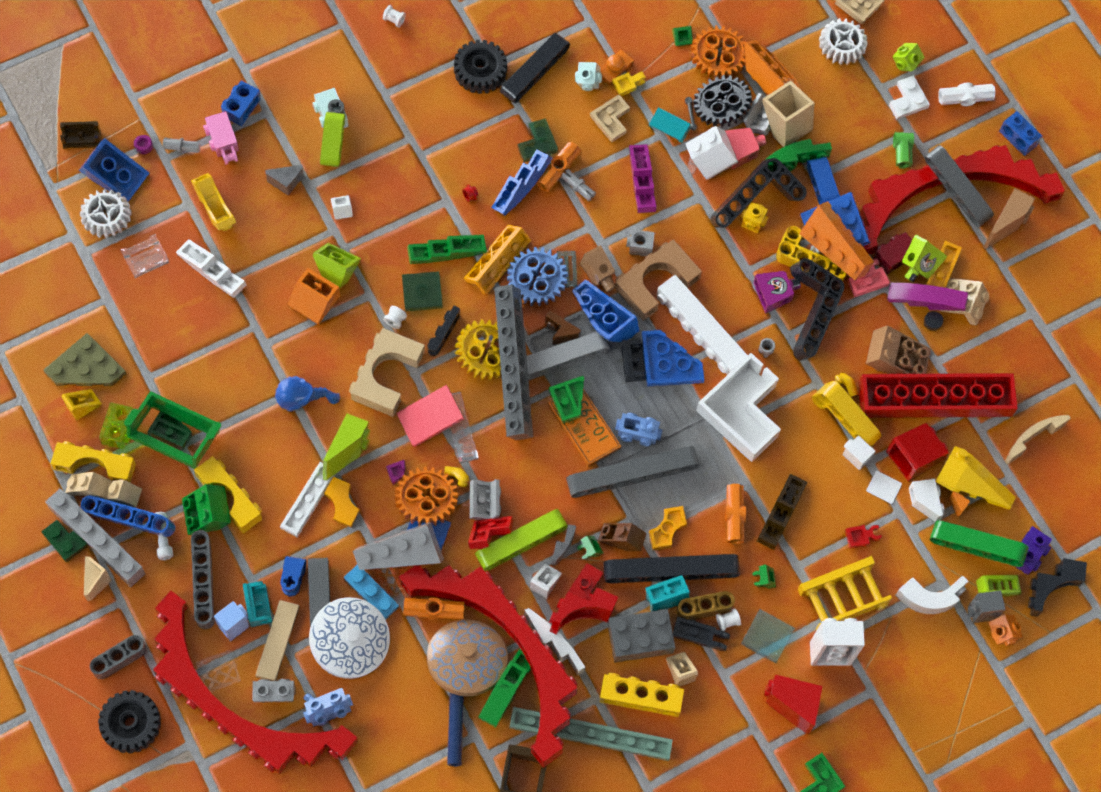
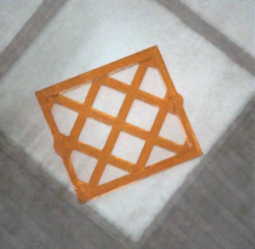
M412 566L390 567L396 568L395 575L388 574L389 568H386V573H379L385 569L379 568L372 575L381 585L382 589L393 599L405 591L401 585H397V578L400 576L398 575L399 569L408 571ZM378 575L385 576L384 583L379 580ZM394 577V584L387 583V578ZM386 586L393 587V593H389ZM396 587H397V588H402V589H400L398 592L395 593Z

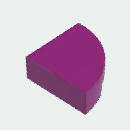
M405 460L386 466L392 485L397 484L403 478L406 470Z

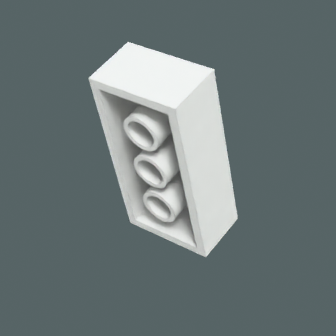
M828 618L822 621L810 641L811 666H851L865 645L863 621H857L855 618L845 619V621Z

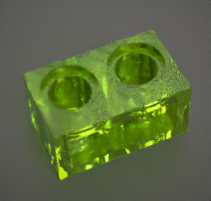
M110 402L99 436L102 445L125 449L126 443H130L131 439L127 437L124 421L133 410V407ZM126 415L125 419L118 420L119 416ZM114 433H121L117 438L112 437Z

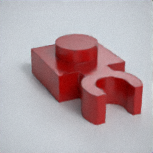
M865 525L846 528L845 534L849 548L868 546L870 544L869 540L879 541L882 535L876 536L873 534V531L879 529V525H873L869 530H866Z

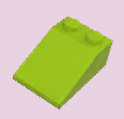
M348 413L346 414L323 460V480L327 481L360 457L363 450H367L370 442L368 439L370 435L368 421Z

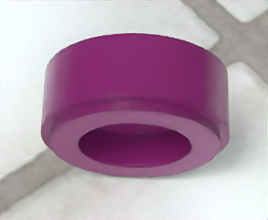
M140 135L135 138L134 147L138 153L147 154L152 150L153 143L149 136Z

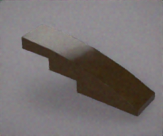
M792 474L789 475L756 542L775 550L808 483L807 481Z

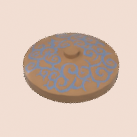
M458 620L448 623L434 634L428 646L427 666L432 678L441 688L455 695L477 696L488 692L496 686L507 667L508 654L503 639L492 627L479 621Z

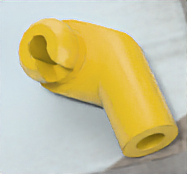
M845 373L835 376V382L845 385L850 397L858 395L857 387L852 377Z
M445 466L444 475L448 474L449 476L456 477L460 487L468 486L469 476L462 468Z

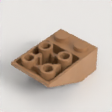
M887 325L873 331L866 364L887 374H926L931 348Z

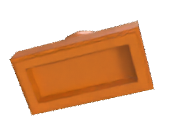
M620 49L616 54L611 55L607 63L601 67L602 80L610 86L612 79L621 76L634 63V60Z

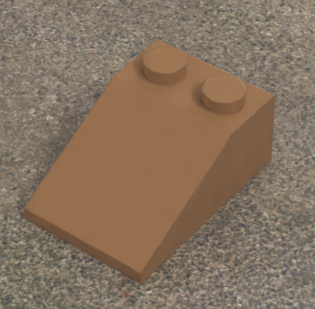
M1014 189L983 248L988 249L1018 230L1021 223L1026 224L1035 207L1032 205L1035 198Z

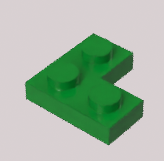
M820 753L804 764L815 782L800 792H839L846 787L823 753Z

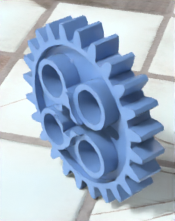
M534 247V252H531L528 248L527 254L520 252L521 258L514 257L516 263L510 262L512 269L507 270L509 274L507 281L510 282L508 285L512 284L521 289V298L523 297L525 303L529 300L531 306H533L534 302L541 306V301H544L548 305V299L554 302L555 295L561 296L559 290L565 291L563 284L568 283L566 279L568 272L565 271L567 268L566 265H562L563 259H558L557 253L552 256L551 249L545 253L544 247H542L540 252L536 247ZM531 263L538 264L536 267L529 266ZM548 270L554 271L552 275L546 274ZM524 278L529 279L527 283L520 282ZM539 286L546 287V289L542 291L538 290L537 288Z

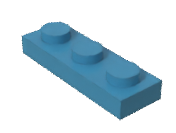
M358 564L344 576V580L365 601L375 606L385 620L399 608V605L365 570H359Z

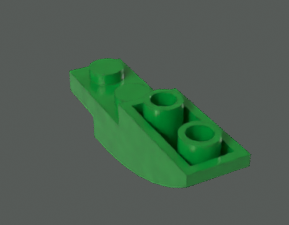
M807 139L787 145L766 159L776 158L789 171L796 169L798 162L806 163L808 160L822 157L828 158L832 147L830 142L813 145L812 140ZM769 162L768 169L771 172L774 169V165Z
M520 648L504 670L478 717L495 728L531 670Z

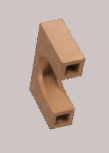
M674 240L669 243H663L658 251L655 253L651 252L645 257L643 262L634 264L629 272L626 274L622 273L616 278L615 290L642 321L658 311L659 302L651 295L643 283V278L649 272L654 270L667 271L673 276L676 275L687 288L691 287L701 278L702 271Z

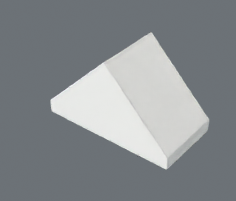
M544 564L532 578L530 590L547 599L562 573Z

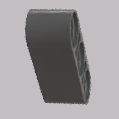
M130 636L91 660L90 670L96 678L105 679L142 657L147 647L140 636ZM134 643L141 644L138 650L131 649ZM116 654H123L121 660H113ZM100 664H104V670L101 672H97L96 667Z

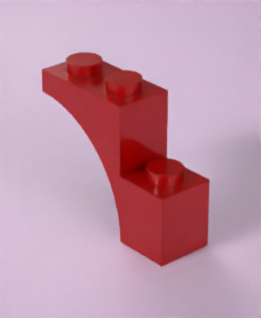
M596 588L594 594L590 593L587 600L567 592L565 598H560L557 604L558 612H553L549 623L552 625L549 632L557 635L562 627L578 619H597L608 623V619L611 617L619 597L600 588Z

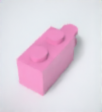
M222 112L206 117V125L203 127L206 136L210 135L211 137L209 144L212 152L216 151L217 157L222 156L225 165L233 160L235 162L238 161L236 152L239 151L238 144L227 113Z

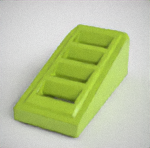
M983 575L976 581L978 593L1001 590L1003 597L1022 594L1018 575ZM1008 581L1011 582L1012 590H1010Z

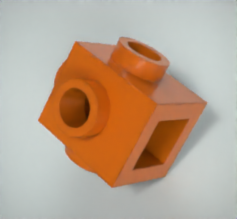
M1003 615L989 622L992 630L991 635L996 644H1005L1008 647L1016 644V640L1023 637L1021 626L1016 620L1015 615Z

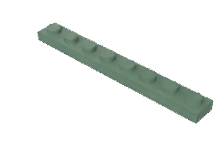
M513 707L509 728L538 734L540 712ZM570 719V724L554 735V737L557 735L560 739L666 761L670 759L673 739Z

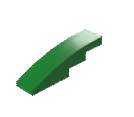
M484 235L448 236L444 240H428L427 244H408L407 247L410 264L449 261L487 252Z

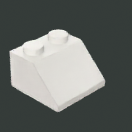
M717 126L686 143L691 159L707 180L738 163L726 132Z

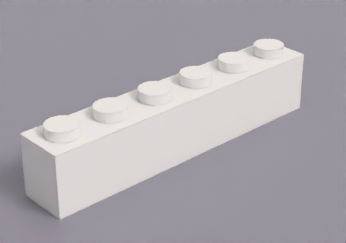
M676 275L658 287L657 299L659 302L668 307L670 314L681 322L683 329L692 334L696 344L701 345L705 349L707 356L716 361L721 372L728 375L748 356Z

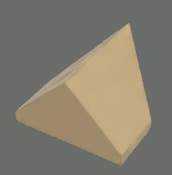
M85 557L84 597L87 601H91L112 580L105 568L91 557Z

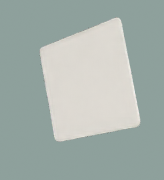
M876 471L866 491L892 504L902 483Z

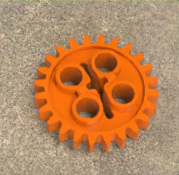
M715 25L714 30L709 26L707 32L702 29L701 34L697 33L696 39H693L690 57L693 58L692 64H696V69L702 68L701 74L707 72L708 78L712 74L715 79V76L722 78L723 75H727L729 77L732 73L736 76L738 70H743V66H746L744 47L746 41H742L743 36L737 37L738 31L732 33L731 27L725 30L724 25L721 29ZM723 40L719 65H716L719 41Z
M424 467L422 472L419 468H416L415 474L410 470L409 477L403 475V481H398V487L395 488L396 508H399V514L405 513L404 519L411 518V524L418 521V526L422 522H425V524L432 522L436 526L437 520L444 523V516L450 518V512H455L454 506H457L458 500H456L458 499L457 486H453L454 480H448V474L442 476V470L435 473L434 467H432L431 471ZM423 483H428V484H430V485H429V486H424V485H422V484H423ZM413 495L416 496V498L411 499L409 498V496ZM437 495H443L444 497H443V498H438V497H436V496H437ZM428 507L431 510L426 511L423 508Z

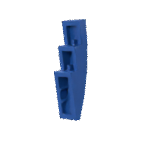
M536 149L528 165L523 163L514 178L509 176L491 208L503 215L510 212L533 188L553 158Z

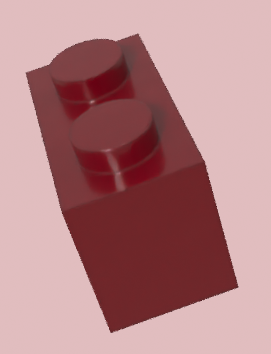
M906 232L901 235L896 234L886 245L883 243L876 249L874 258L878 259L879 266L883 267L887 275L904 264L903 258L912 242L911 237Z

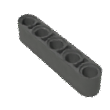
M938 145L924 157L926 163L974 225L981 227L994 216L992 209L945 148Z
M203 530L194 532L191 537L194 617L199 628L206 630L210 629L215 622L212 550L208 534ZM199 539H206L204 544H196ZM202 557L207 558L205 563H197L198 559ZM200 577H208L205 583L198 582ZM206 595L209 597L206 602H199L201 596ZM203 615H209V616H210L207 621H205V622H201V621H200V617H201V616H203Z
M328 558L308 559L310 627L317 613L330 603Z

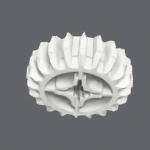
M839 18L837 22L832 20L821 31L819 47L822 49V54H827V59L832 58L833 63L839 61L840 65L842 62L848 65L850 61L855 63L865 53V48L868 44L866 41L867 35L864 34V29H860V24L854 25V20L849 23L847 18L844 22Z
M105 189L103 193L96 190L95 196L89 195L90 200L84 199L85 205H81L82 211L80 212L81 222L87 231L90 230L92 235L97 234V237L100 238L104 234L105 238H108L109 234H112L115 237V232L118 231L122 234L121 228H127V222H130L132 212L130 204L124 196H121V193L117 192L115 194L112 189L109 193ZM103 209H105V211H106V213H107V215H108V218H106V215L104 214Z

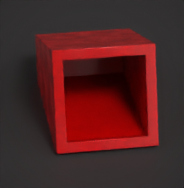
M927 423L896 436L892 439L886 450V453L908 483L945 460L949 454L946 444L938 439L934 428L929 427Z
M775 674L773 679H769L768 684H766L764 696L767 697L766 704L804 733L809 734L816 723L823 686Z

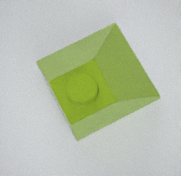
M330 243L325 244L313 253V258L321 276L339 286V288L349 281L361 258Z

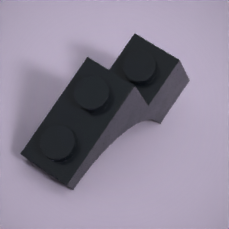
M1063 558L1059 564H1056L1055 575L1038 572L1034 578H1031L1030 590H1032V597H1029L1028 600L1030 615L1038 617L1043 611L1046 598L1056 589L1066 586L1080 587L1085 582L1087 562Z

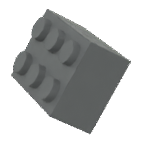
M668 609L608 619L607 626L614 663L674 653L675 644Z

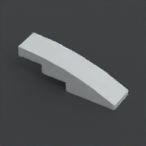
M188 240L176 252L192 268L233 298L247 285L243 279L233 274L227 266L217 261L214 255L191 240Z
M527 608L524 616L532 630L537 631L541 637V643L544 646H551L560 662L568 659L577 676L584 673V664L559 632L557 635L549 632L551 625Z

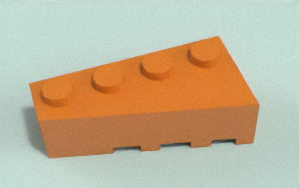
M828 201L817 206L799 234L854 280L864 277L873 265V259L863 246L855 240L851 230L845 227L841 217L835 214L831 204Z

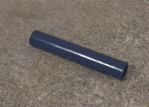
M450 693L447 765L457 767L462 765L464 696Z

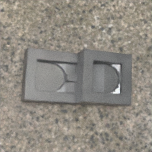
M568 524L565 542L556 541L552 559L553 566H556L569 550L576 530L575 525Z

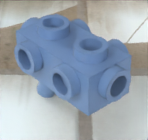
M623 413L622 418L617 419L615 427L621 440L625 442L637 440L640 441L641 445L647 447L651 446V444L655 445L656 440L660 441L663 429H659L660 422L656 419L638 417L634 413Z
M343 688L318 698H314L311 694L307 693L304 696L306 711L303 714L307 724L312 723L313 727L317 725L323 726L331 719L345 717L348 712H351L350 706L353 705L349 694L345 695Z

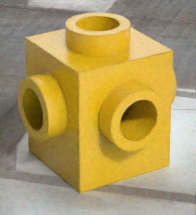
M751 202L749 207L742 211L741 217L743 221L741 227L758 234L761 226L765 227L769 217L766 216L768 209L759 203Z

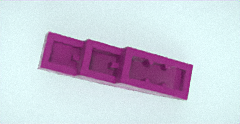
M647 144L629 145L637 212H656Z
M891 282L887 299L889 302L908 303L909 306H925L929 310L965 311L969 294L968 292L944 287Z

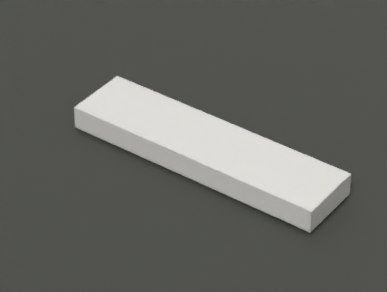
M319 462L280 526V529L297 538L332 479L331 477L327 481L323 480L322 462Z

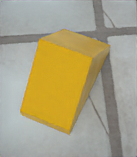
M92 389L62 395L66 407L76 421L102 404Z

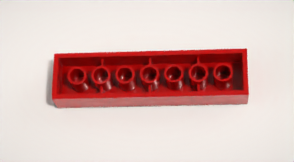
M1014 373L862 374L858 382L860 409L868 418L1012 417L1018 409Z

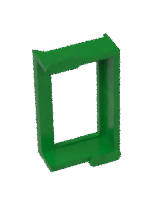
M152 391L149 392L140 407L133 409L124 421L128 438L193 469L198 467L199 462L217 434H219V429L221 428L220 422L211 420ZM152 408L207 433L193 456L137 430Z

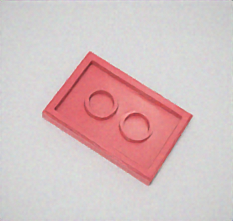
M447 385L397 413L413 447L464 420Z

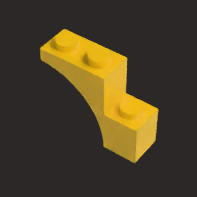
M207 173L191 180L199 200L204 204L211 223L218 230L222 229V231L232 228V224L236 223L235 218L224 203L212 176Z

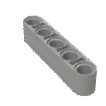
M594 332L528 355V380L603 355L610 350V347L603 336Z

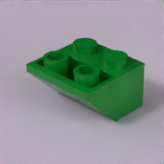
M205 484L182 498L188 535H193L194 532L199 530L205 532L220 530L231 523L225 486Z

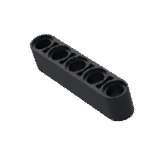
M558 33L551 35L504 83L500 93L516 104L568 51L570 42Z

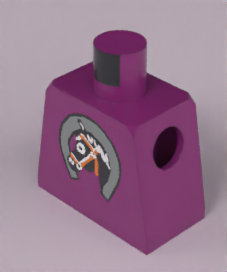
M785 271L756 274L753 281L765 313L791 302L794 296L793 290L801 288L800 281L795 278L789 280Z

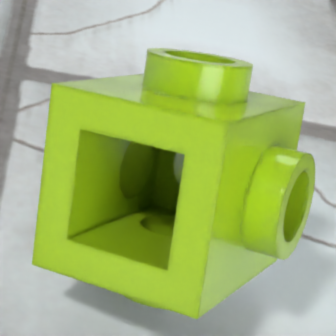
M904 43L892 56L896 67L900 71L915 70L925 58L917 43Z

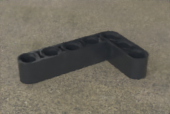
M765 159L712 214L711 224L716 228L729 226L770 182L790 201L803 200L807 194L806 188L778 159ZM769 162L774 165L772 172L768 169ZM757 175L761 177L759 185L755 181ZM782 175L786 177V183L784 185L781 183L780 180ZM745 188L749 191V196L747 198H745L743 195V190ZM795 188L799 191L797 198L793 195ZM733 201L737 206L735 211L730 208V204ZM720 214L724 217L723 224L718 222Z
M808 258L796 262L790 269L795 279L818 293L793 350L795 358L799 361H804L816 355L844 291V283L840 278Z

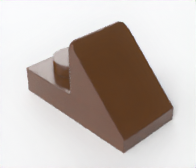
M552 311L547 313L545 324L550 330L557 331L553 337V345L581 337V330Z

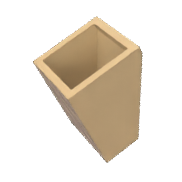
M789 81L762 99L772 135L783 147L794 143L813 130L814 102L792 81Z

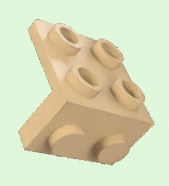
M949 279L946 288L968 292L966 310L939 311L964 314L971 325H977L983 315L984 306L989 300V292L983 282Z

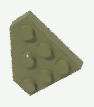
M88 333L43 370L57 386H65V384H76V386H113L126 374V371Z

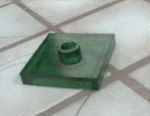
M439 271L402 275L405 311L443 308Z

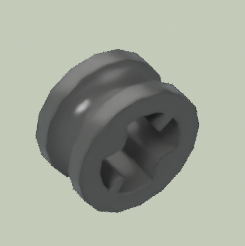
M338 99L331 100L328 104V112L344 114L343 102ZM339 106L340 110L336 109L335 111H333V107L337 108Z

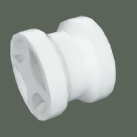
M391 306L389 314L385 315L383 320L390 327L400 329L401 322L406 319L407 314L402 309Z

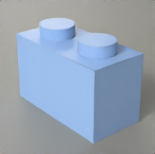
M234 601L214 615L218 627L229 641H232L249 628L247 611L241 604L237 606Z

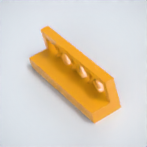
M507 225L488 248L487 252L483 254L464 277V280L467 283L476 284L483 294H488L510 267V262L515 261L514 257H518L520 252L530 243L531 239L524 229Z

